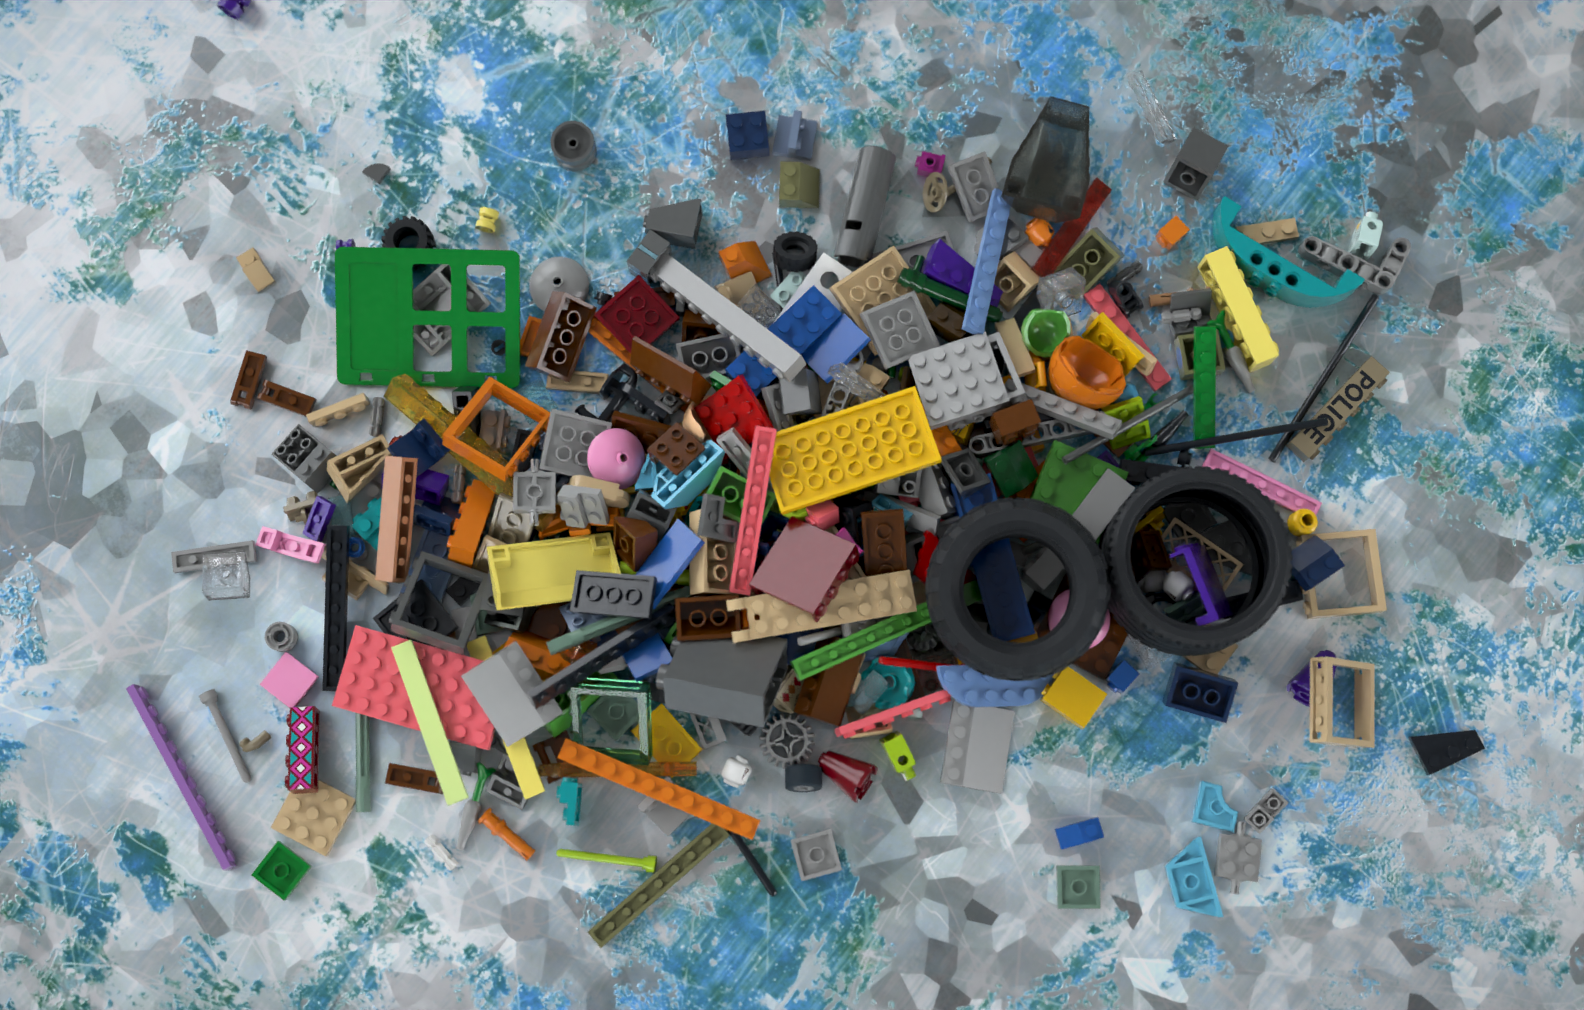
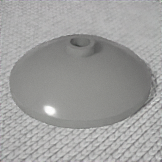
M552 257L541 262L534 269L529 282V291L534 303L545 312L552 291L566 292L585 302L589 293V280L584 268L575 260L567 257ZM560 279V284H554L555 280Z

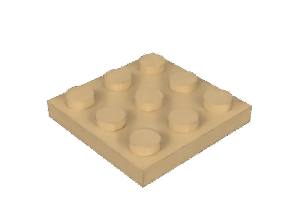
M318 779V793L292 794L289 792L271 828L324 856H328L356 804V799Z

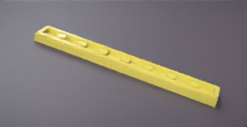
M485 635L467 644V649L472 658L485 661L493 655ZM523 737L508 747L503 741L525 800L546 792L526 738Z

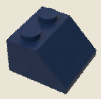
M1316 535L1292 550L1293 560L1290 564L1293 566L1291 573L1305 592L1345 566L1334 549Z

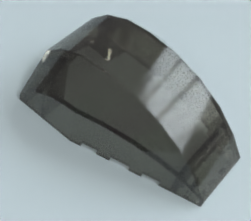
M1050 96L1018 151L1013 156L1001 197L1016 212L1054 223L1080 218L1090 182L1089 106Z

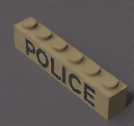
M1371 356L1310 419L1327 417L1328 425L1300 430L1286 446L1303 462L1309 458L1313 460L1320 453L1318 448L1322 444L1326 446L1334 438L1331 434L1335 430L1340 431L1347 424L1346 418L1349 415L1351 417L1355 416L1361 409L1359 405L1363 401L1367 403L1374 396L1372 391L1376 387L1380 389L1388 381L1385 377L1390 372Z

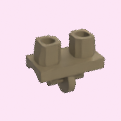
M315 491L307 492L306 500L302 502L295 496L287 498V506H284L283 510L290 522L294 520L296 522L303 521L306 525L316 496H318Z

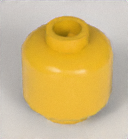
M1299 509L1288 517V530L1297 537L1309 535L1317 528V516L1309 509Z

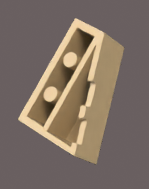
M383 434L328 460L327 472L347 503L384 468L385 456H392L387 449L390 445Z

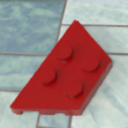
M928 530L924 532L923 548L919 549L918 561L913 571V574L924 585L932 553L939 542ZM969 569L967 570L964 584L977 580L976 576Z

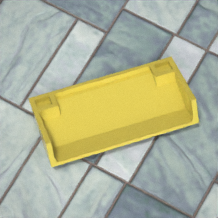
M610 532L487 547L496 610L572 601L576 570L621 574Z

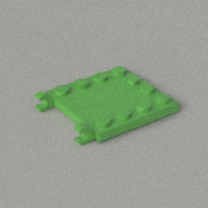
M1054 440L1030 498L1052 504L1073 515L1108 468L1124 480H1126L1129 472L1089 454H1084L1070 463L1064 464L1062 457L1076 449ZM1103 530L1102 533L1099 535V537L1096 539V543H1097L1098 545H1099V543H1100V540H1101V538H1102V534H1103L1104 530Z

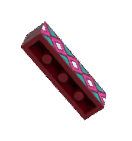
M315 706L290 707V714H287L286 718L287 726L289 727V734L286 735V745L289 747V752L285 757V764L288 768V775L285 776V787L292 794L318 793L320 711Z

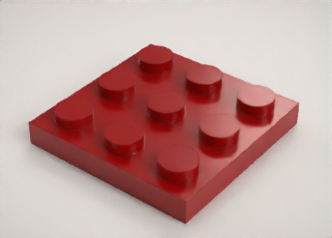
M743 375L734 378L694 408L712 440L719 447L721 446L716 441L717 437L733 427L748 445L753 443L755 426L774 428ZM725 452L723 458L724 460H729L730 457Z

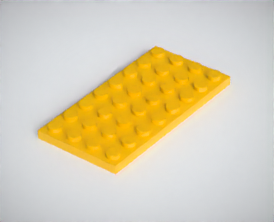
M913 386L777 431L769 477L781 514L784 515L941 463L942 459L916 387Z

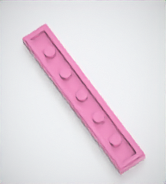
M1212 448L1209 450L1201 466L1226 470L1231 475L1237 474L1239 477L1246 479L1247 483L1254 484L1257 489L1262 491L1261 494L1266 495L1270 501L1275 500L1276 505L1291 512L1305 508L1317 515L1322 504Z

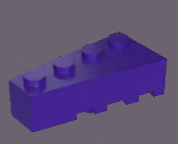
M939 238L930 247L921 273L926 274L930 279L969 295L975 267ZM995 284L990 304L998 307L1003 291Z

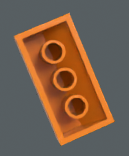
M528 631L521 634L513 632L504 646L505 648L512 642L517 641L541 680L544 681L587 655V653L569 648L551 656L546 642L550 641V639ZM584 681L575 684L568 690L579 693Z

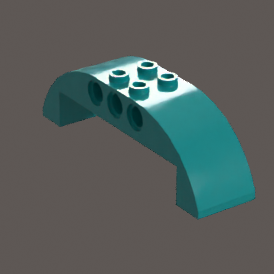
M1226 196L1223 197L1213 213V236L1217 249L1228 246L1229 250L1234 253L1236 257L1235 263L1238 269L1242 270L1248 284L1263 289L1265 294L1270 297H1276L1298 307H1326L1334 305L1352 295L1365 280L1363 277L1347 269L1332 287L1232 228L1230 224L1242 206Z

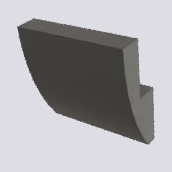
M505 751L496 771L490 779L486 792L523 810L528 799L525 800L507 751ZM537 767L539 775H541L543 769Z

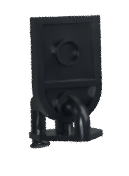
M625 363L610 374L600 389L599 393L603 400H606L611 393H614L615 396L599 418L590 413L584 404L575 409V413L581 416L611 422L614 410L620 411L626 401L635 406L634 409L643 416L646 413L650 416V420L668 425L671 423L670 415L667 411L636 390L637 374L633 368ZM623 373L629 377L626 383L620 382Z

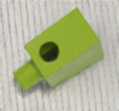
M895 731L879 739L893 769L897 773L901 772L905 781L916 777L912 767L916 762L903 735L899 731ZM903 755L904 760L899 762L898 758Z

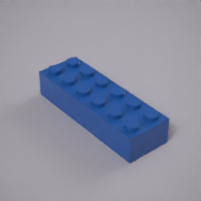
M813 285L768 330L802 355L842 313ZM745 351L725 369L726 375L731 380L739 375H743L757 399L763 395L762 388L771 386L778 380V377L772 372L773 369L763 367L755 355L751 357Z

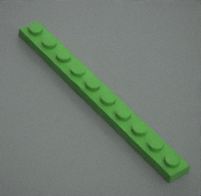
M977 580L964 584L963 591L966 606L982 600ZM923 602L917 605V611L894 615L790 661L798 681L932 622L927 603Z

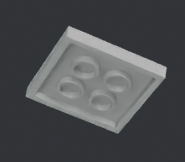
M915 291L860 314L885 370L907 361L914 354L940 346Z
M551 409L539 470L556 472V474L568 477L584 475L593 478L587 462L589 446L599 433L611 429L612 423Z

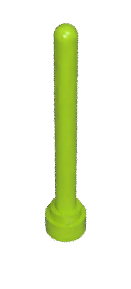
M558 849L556 851L558 857L637 866L651 873L656 871L657 856L648 855V857H643L642 859L568 849Z

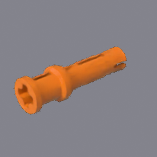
M489 808L480 817L478 823H483L491 830L493 836L498 835L527 861L536 850L506 825L507 823L504 819L501 820L492 812L493 809Z

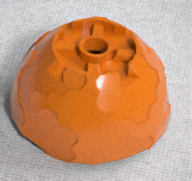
M1081 336L1066 337L1051 355L1049 381L1052 390L1058 397L1096 410L1110 405L1123 394L1126 381L1122 364L1116 357L1090 340L1084 339Z

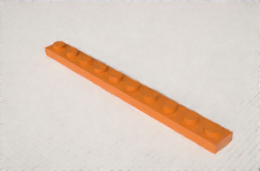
M565 739L557 757L753 840L761 821L569 739Z

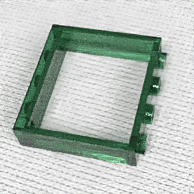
M585 678L584 681L568 689V697L571 698L569 716H572L570 733L573 734L572 741L583 745L581 694L637 698L640 750L585 747L626 764L649 766L653 755L650 682L639 681L636 683V681Z

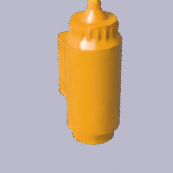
M1029 351L1036 370L1035 373L1024 376L1025 384L1046 392L1045 362H1043L1040 356H1036Z

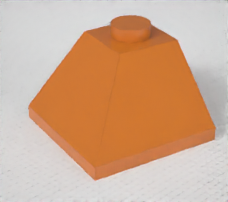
M756 241L735 243L718 251L719 259L730 280L747 272L753 273L756 283L772 277Z

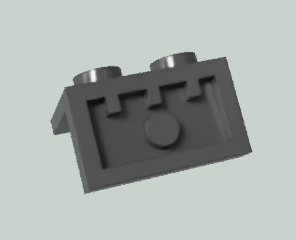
M1211 288L1171 294L1170 313L1182 309H1189L1190 311L1191 308L1199 307L1202 312V317L1198 320L1191 318L1190 321L1174 323L1172 321L1169 326L1174 339L1180 335L1194 334L1195 326H1209L1207 322L1212 320L1210 317Z

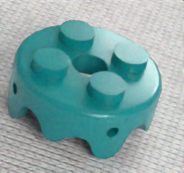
M879 658L872 660L871 665L861 674V680L865 685V695L876 703L875 707L879 709L893 708L906 703L912 696L915 687L912 669L882 665L878 662ZM888 676L894 679L893 687H889L887 684Z

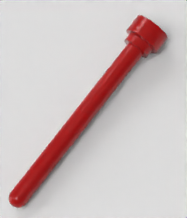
M881 656L878 659V662L882 665L937 671L936 666L953 665Z

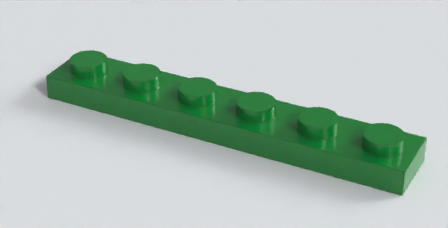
M1216 326L1194 327L1193 440L1215 437ZM1215 445L1199 447L1194 449L1215 448Z

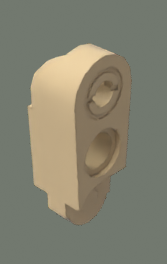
M575 475L570 478L569 485L601 489L607 510L608 507L621 509L629 505L630 495L624 490L619 489L620 484L584 475Z

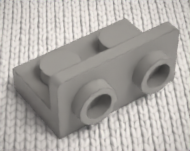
M483 410L478 443L479 451L503 453V449L507 448L508 436L505 435L506 428L510 427L511 417L508 416L506 410H501V412Z

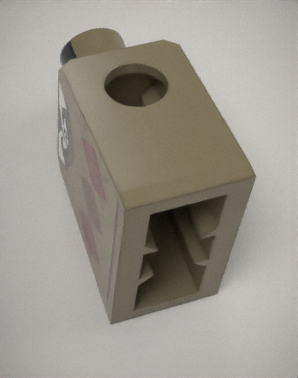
M788 665L787 673L773 704L775 708L784 713H795L796 703L804 680L798 681L792 665Z

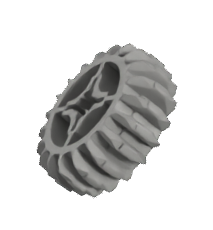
M780 713L781 720H777L776 716H772L775 723L771 724L769 721H766V725L770 728L768 730L765 728L761 729L763 733H766V736H759L760 740H765V743L759 746L760 748H767L762 754L763 756L771 755L767 760L769 763L776 759L775 767H778L780 762H783V769L787 767L786 763H790V766L794 765V761L802 764L801 757L806 761L809 759L805 755L806 751L811 754L813 753V750L808 748V745H815L814 741H809V738L815 737V734L807 733V731L812 729V726L809 725L805 728L803 725L807 720L803 719L801 723L798 722L800 718L798 714L795 716V720L791 719L792 713H788V719H784L783 713ZM787 724L797 726L803 734L792 735L788 731ZM781 725V737L770 741L772 731ZM784 730H786L789 738L795 739L790 742V751H788V747L785 744L777 743L784 740ZM805 740L802 751L798 755L793 756V745ZM771 747H784L787 758L776 755Z

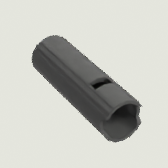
M865 146L859 150L833 257H838L840 264L849 267L860 268L872 260L896 162V156L891 151L882 147Z

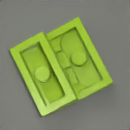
M1140 396L1101 408V411L1106 415L1122 420V423L1144 412L1143 400ZM1148 419L1119 434L1113 440H1109L1111 448L1114 450L1150 438L1151 433Z

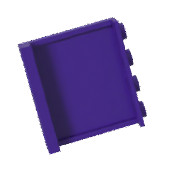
M1192 543L1174 548L1175 553L1170 554V557L1185 556L1208 613L1196 618L1198 626L1233 615L1206 546Z

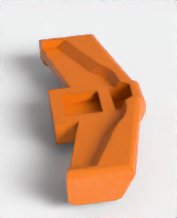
M608 507L610 521L607 525L588 523L586 528L567 526L565 520H561L559 513L543 532H538L539 539L544 540V537L568 529L570 536L574 537L591 534V526H614V517H621L620 509Z

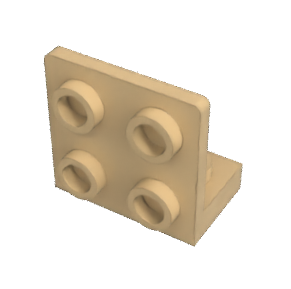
M747 272L714 286L716 291L749 316L766 309L752 272Z

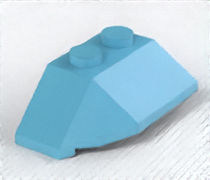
M712 440L702 443L705 446V451L678 476H675L665 467L656 475L651 497L664 509L687 506L711 483L719 466H721L725 454L721 447Z

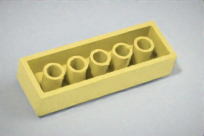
M1226 246L1206 254L1197 268L1206 287L1210 286L1212 290V299L1218 312L1225 311V327L1233 333V344L1241 349L1248 371L1251 373L1270 365L1279 356V348L1269 335L1270 328L1261 318V309L1258 305H1255L1252 299V290L1244 282V274L1235 263L1236 257L1234 253Z

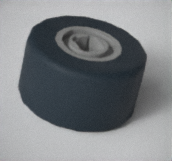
M795 764L786 767L785 788L792 792H814L822 789V768L814 764Z

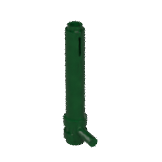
M917 256L913 269L903 267L897 280L902 287H910L916 293H924L966 311L969 295L930 279L926 274L921 273L925 260L924 256ZM990 304L986 320L991 323H999L1003 312L1000 311V308Z

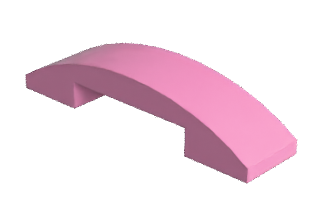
M262 526L255 545L293 558L319 564L326 544Z

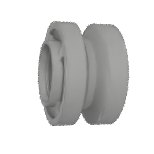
M275 622L265 632L266 644L271 649L279 652L290 651L295 647L298 640L296 629L285 622ZM284 632L285 639L282 642H278V634Z

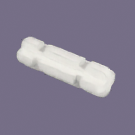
M431 834L425 839L424 843L431 847V851L436 857L445 863L444 866L449 871H452L457 867L458 862L454 857H450L451 854L441 842L438 843V839Z

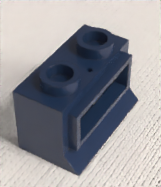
M773 511L767 514L761 525L757 549L758 554L768 555L781 532L776 530L783 531L790 520L789 518ZM771 537H773L774 542L771 544V546H769L767 542Z

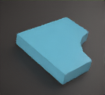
M1200 781L1191 822L1234 832L1238 811L1230 808L1225 802L1222 795V786Z

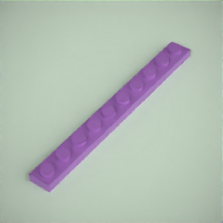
M132 684L126 690L223 870L234 868L237 866L234 862L236 857L231 849H227L224 843L226 842L225 836L221 831L217 830L214 816L206 810V801L201 794L198 795L195 789L197 787L195 780L188 776L185 762L182 758L179 759L176 754L177 747L172 740L168 739L166 735L168 733L167 728L162 722H159L157 718L158 712L153 704L150 705L146 689L143 686Z

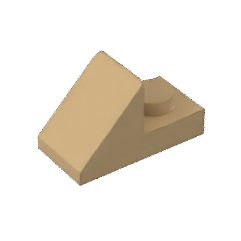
M253 247L236 257L243 272L258 292L275 282Z

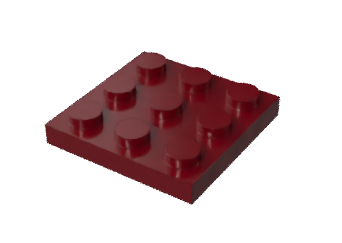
M640 275L635 277L594 314L598 321L630 354L634 336L652 345L680 320V317Z

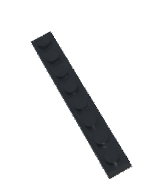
M327 525L322 691H336L346 659L350 526Z
M671 603L666 604L652 613L651 620L643 619L528 691L531 704L535 709L546 705L550 700L565 693L575 684L584 681L586 677L601 670L613 660H617L627 651L636 648L646 639L655 636L657 632L671 626L676 621L674 606Z

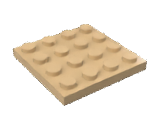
M894 245L829 288L847 316L869 338L870 336L860 314L912 292V288L902 287L897 282L903 267L907 269L909 267ZM921 292L916 293L928 318L936 306L928 295ZM871 340L867 345L876 356L878 353Z

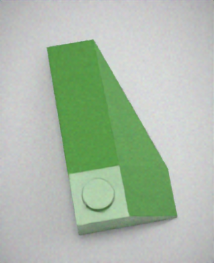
M596 671L585 678L579 693L567 690L565 693L556 696L554 699L563 713L543 727L554 738L572 726L617 680V676L613 672L600 674L599 671Z

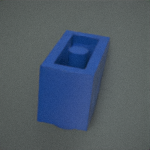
M1098 817L1055 829L1061 850L1105 838Z

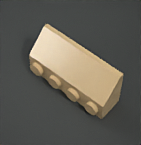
M701 509L689 512V528L696 534L698 532ZM723 514V519L735 521ZM699 536L705 544L690 562V595H739L729 592L736 543Z

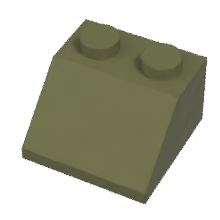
M780 161L779 207L819 208L820 169L802 162Z

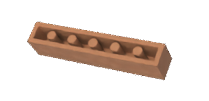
M385 456L375 580L405 582L407 575H409L418 458Z

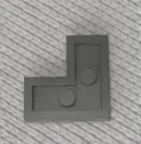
M703 494L698 536L729 543L737 542L739 522L722 518L725 497Z

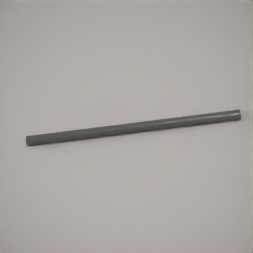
M1193 384L1122 423L1116 436L1193 394ZM1099 436L1063 456L1062 461L1064 464H1068L1111 439Z

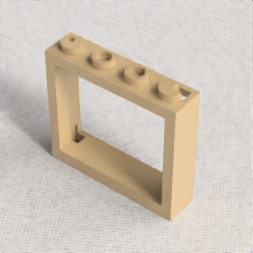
M1376 529L1301 535L1297 538L1296 547L1314 535L1323 541L1362 537L1371 606L1318 610L1315 587L1305 592L1300 586L1305 598L1303 609H1305L1307 619L1373 614L1387 611Z
M1333 657L1310 658V743L1354 748H1374V664ZM1333 666L1354 669V739L1333 737ZM1318 732H1321V738H1318Z

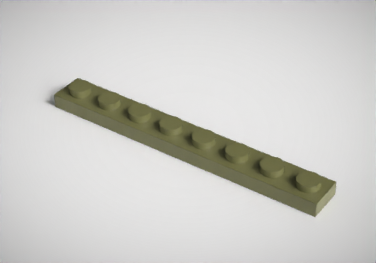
M713 823L710 824L588 931L589 935L602 948L730 836L728 832Z

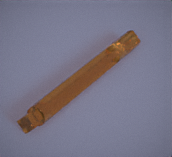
M623 762L654 776H697V762ZM571 763L539 764L540 776L601 777Z

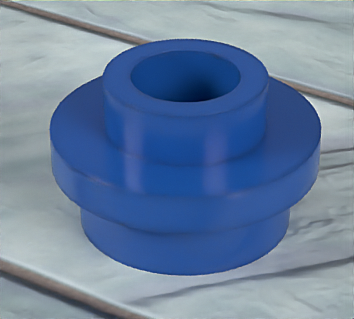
M352 537L349 540V556L352 558L360 557L365 552V543L358 537ZM355 544H358L359 546L357 551L352 550V547Z

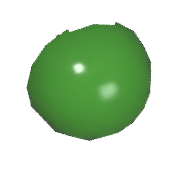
M1052 309L1031 310L1025 317L1021 328L1022 340L1027 349L1034 355L1044 358L1050 357L1055 348L1064 338L1069 337L1071 332L1070 321L1066 313Z

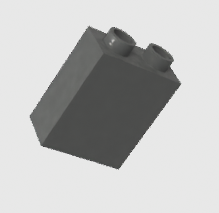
M675 636L670 648L672 660L669 665L663 663L660 665L656 677L657 689L664 690L665 708L764 728L788 670L787 639L770 636L733 643L732 638L677 641V636Z

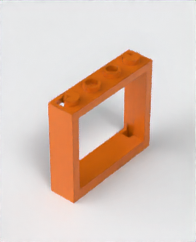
M489 377L443 433L442 445L505 482L509 476L513 477L514 472H517L519 463L521 461L525 462L529 456L530 449L539 444L540 436L543 432L546 433L550 412ZM492 395L539 423L505 467L458 439Z

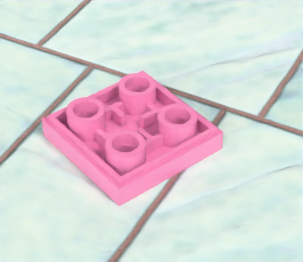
M285 652L260 685L290 708L296 707L319 676L291 654Z

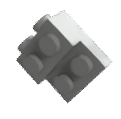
M563 485L560 492L557 493L555 502L557 505H560V518L565 520L567 526L586 528L588 523L601 525L609 523L610 517L601 489Z

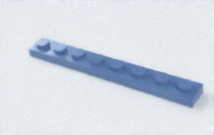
M997 188L991 193L962 330L974 335L984 333L1013 195Z

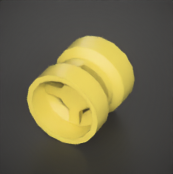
M481 207L479 210L480 218L476 221L475 228L486 233H494L496 228L495 221L499 217V212L491 208Z

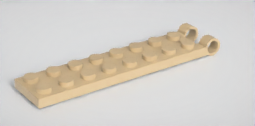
M910 570L842 582L838 588L837 596L830 601L826 614L819 619L818 623L814 621L810 613L768 594L726 601L728 611L746 608L749 629L731 632L733 643L917 611ZM755 614L760 616L759 620L754 619Z

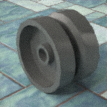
M566 121L558 125L552 133L550 139L551 149L557 163L562 168L573 172L582 171L593 163L597 154L596 143L591 130L585 124L578 121Z

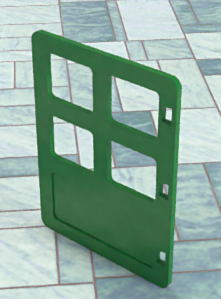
M339 247L336 249L337 379L341 384L431 387L479 386L481 388L485 383V376H497V381L508 388H515L520 384V255L516 251L388 247ZM414 264L450 265V311L414 309ZM469 265L505 267L504 312H474L468 310L467 267ZM415 325H448L451 327V371L415 370ZM469 326L505 328V372H470L468 370L467 329ZM361 373H372L373 380H361ZM423 374L434 375L435 381H423Z

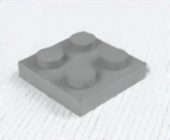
M831 829L791 840L801 881L842 870Z

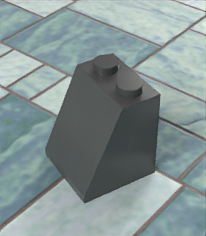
M1193 127L1163 183L1198 201L1224 156L1228 145Z
M697 198L650 209L648 216L645 215L643 221L645 233L647 234L649 230H652L670 242V245L695 249L703 215L702 201Z

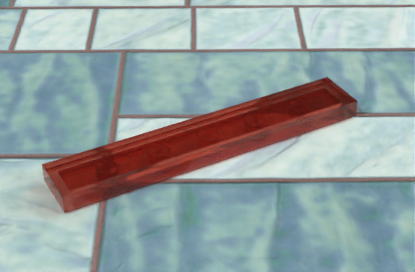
M1098 178L1093 180L1031 267L1033 272L1043 280H1049L1112 191L1110 187Z

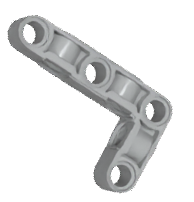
M1314 236L1307 237L1301 243L1298 253L1303 259L1339 277L1347 270L1342 265V262H1346L1350 267L1349 270L1365 279L1360 287L1381 295L1394 285L1410 252L1411 243L1406 238H1397L1382 257L1383 261L1380 267ZM1306 245H1311L1313 247V251H1309L1306 248ZM1395 246L1401 247L1403 252L1397 251ZM1379 280H1383L1386 287L1381 286Z

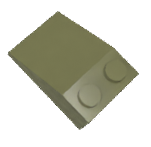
M1096 227L1092 228L1051 273L1080 300L1125 255Z

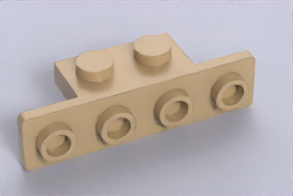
M325 545L323 554H322V556H321V558H323V559H325V560H326V545ZM349 558L348 596L358 600L368 586L385 595L389 592V584L386 581L375 580V575L370 573L366 567L356 565ZM325 572V574L322 576V580H323L324 582H325V579H326V572Z

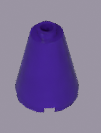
M1325 650L1319 651L1314 657L1336 658V655L1332 651ZM1310 661L1286 686L1288 693L1292 691L1295 694L1293 698L1307 707H1310ZM1333 666V678H1334V675H1335V671H1336L1337 666Z

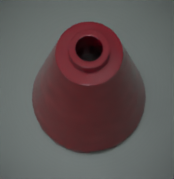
M830 750L826 753L823 752L817 762L822 768V772L855 803H858V799L861 800L873 783L871 776L872 774L876 776L878 767L874 764Z

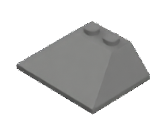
M440 265L413 289V307L415 310H451L450 265ZM467 277V308L469 311L482 312L491 302ZM415 325L414 338L433 356L451 340V327L448 325Z

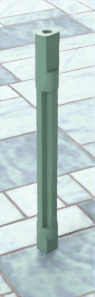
M690 585L669 592L663 597L656 608L652 610V613L668 603L675 606V598H690L696 595H690ZM609 616L547 641L546 645L552 656L641 619Z
M355 713L356 812H371L369 716Z

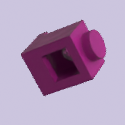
M922 151V155H917L915 167L918 168L917 175L928 177L933 172L942 174L946 155L942 154L941 156Z

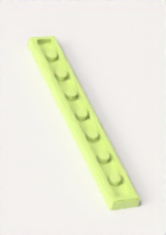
M409 640L393 646L391 649L447 805L450 806L468 799L466 788L413 641Z

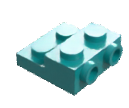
M382 497L372 499L367 505L369 509L364 514L362 512L358 513L352 521L354 523L351 525L376 551H378Z
M563 777L561 786H557L556 798L559 799V803L568 804L567 808L563 810V820L566 821V825L579 826L583 784L577 783L578 779Z

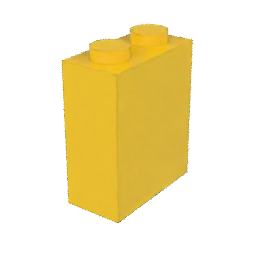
M1067 667L1053 674L1052 677L1055 680L1051 686L1049 684L1046 685L1041 692L1043 697L1040 701L1080 729H1084L1107 696V693L1070 667Z

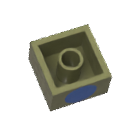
M1216 330V375H1221L1225 370L1219 332ZM1194 334L1177 336L1174 340V348L1180 380L1194 379Z

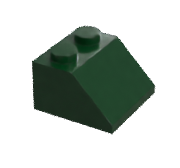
M1020 439L983 459L1001 495L1005 498L1023 490L1038 477Z

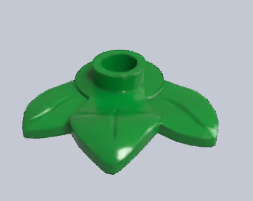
M1157 435L1152 440L1151 437L1148 438L1140 446L1134 443L1123 453L1126 457L1124 459H1136L1141 454L1140 450L1142 448L1149 447L1156 442Z

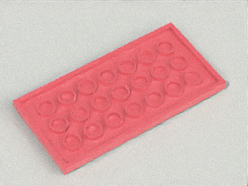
M355 625L332 706L421 731L391 647L409 640ZM413 641L447 738L484 750H490L496 729L461 677L482 663L483 660Z

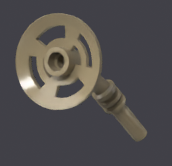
M987 157L989 163L991 164L992 160L989 157ZM939 172L931 173L923 187V202L926 209L930 212L940 211L945 205L947 197L956 192L954 184L948 187L943 174ZM937 178H941L943 183L938 182ZM932 202H937L938 207H934L932 205Z

